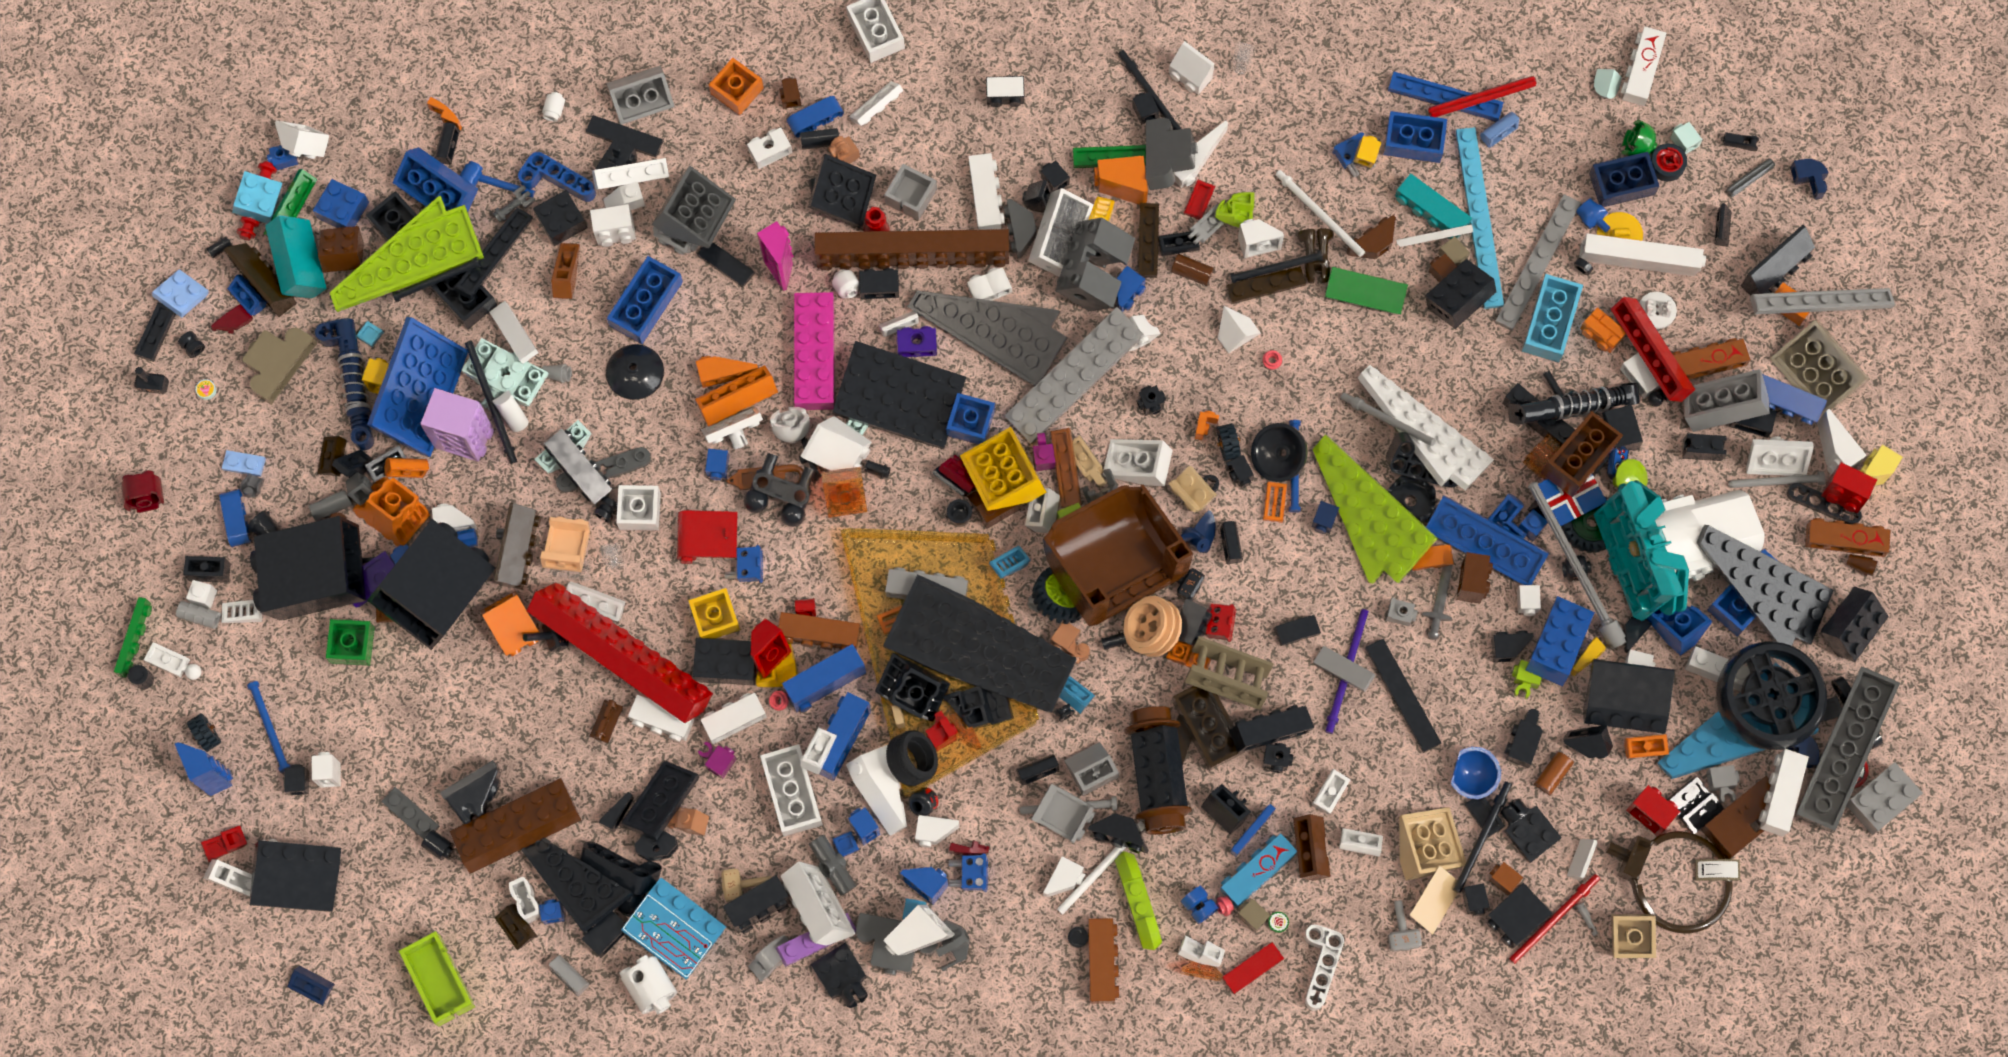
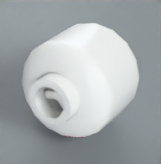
M840 270L835 273L832 286L841 298H853L860 289V282L852 271Z

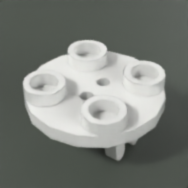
M1650 292L1643 296L1639 302L1656 329L1670 326L1676 317V304L1665 293Z

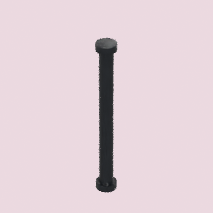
M1317 250V253L1237 274L1233 272L1230 273L1232 283H1236V281L1317 260L1321 262L1323 257L1321 250Z
M478 256L474 257L472 261L400 291L392 292L393 298L396 302H399L401 298L473 268H481V261Z

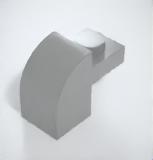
M785 935L764 947L748 966L760 982L764 981L777 967L783 964L776 948L789 941Z

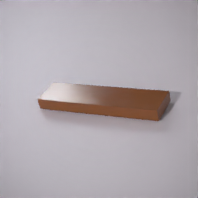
M1064 428L1050 431L1061 507L1066 508L1078 502L1082 505L1071 429Z

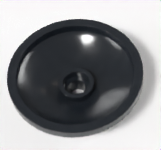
M640 344L627 345L617 350L609 359L606 367V379L610 388L618 396L629 400H639L652 395L660 387L664 378V366L660 356L653 349ZM633 365L637 366L635 370H631L630 367Z
M1273 423L1264 427L1257 433L1251 446L1253 466L1262 477L1269 481L1285 482L1293 479L1302 471L1307 460L1308 450L1306 441L1300 431L1289 424ZM1285 449L1286 455L1282 456V451Z

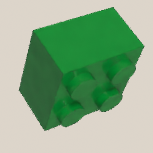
M330 619L326 659L330 664L370 666L375 631L373 624L370 621Z

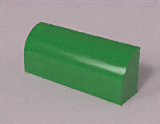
M1332 267L1325 297L1401 315L1408 284Z

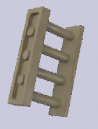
M1198 636L1192 648V652L1199 654L1197 664H1192L1186 675L1185 683L1260 710L1268 695L1267 691L1261 689L1262 679L1267 678L1274 663ZM1206 657L1217 661L1215 672L1204 669ZM1225 664L1236 668L1234 679L1223 675ZM1244 671L1255 675L1253 686L1242 682Z

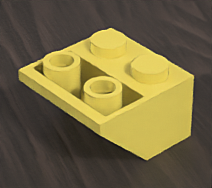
M1882 444L1878 450L1873 449L1859 471L1878 479L1876 485H1881L1894 473L1903 457Z

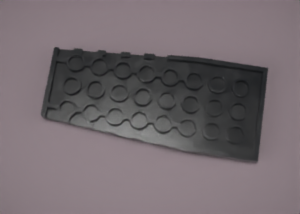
M918 574L883 645L884 648L938 673L1048 713L1053 712L1077 661L1076 657H1072L1062 649L1049 644L1044 639L1033 635L1023 627L1017 626L1007 618L1001 617L973 599Z

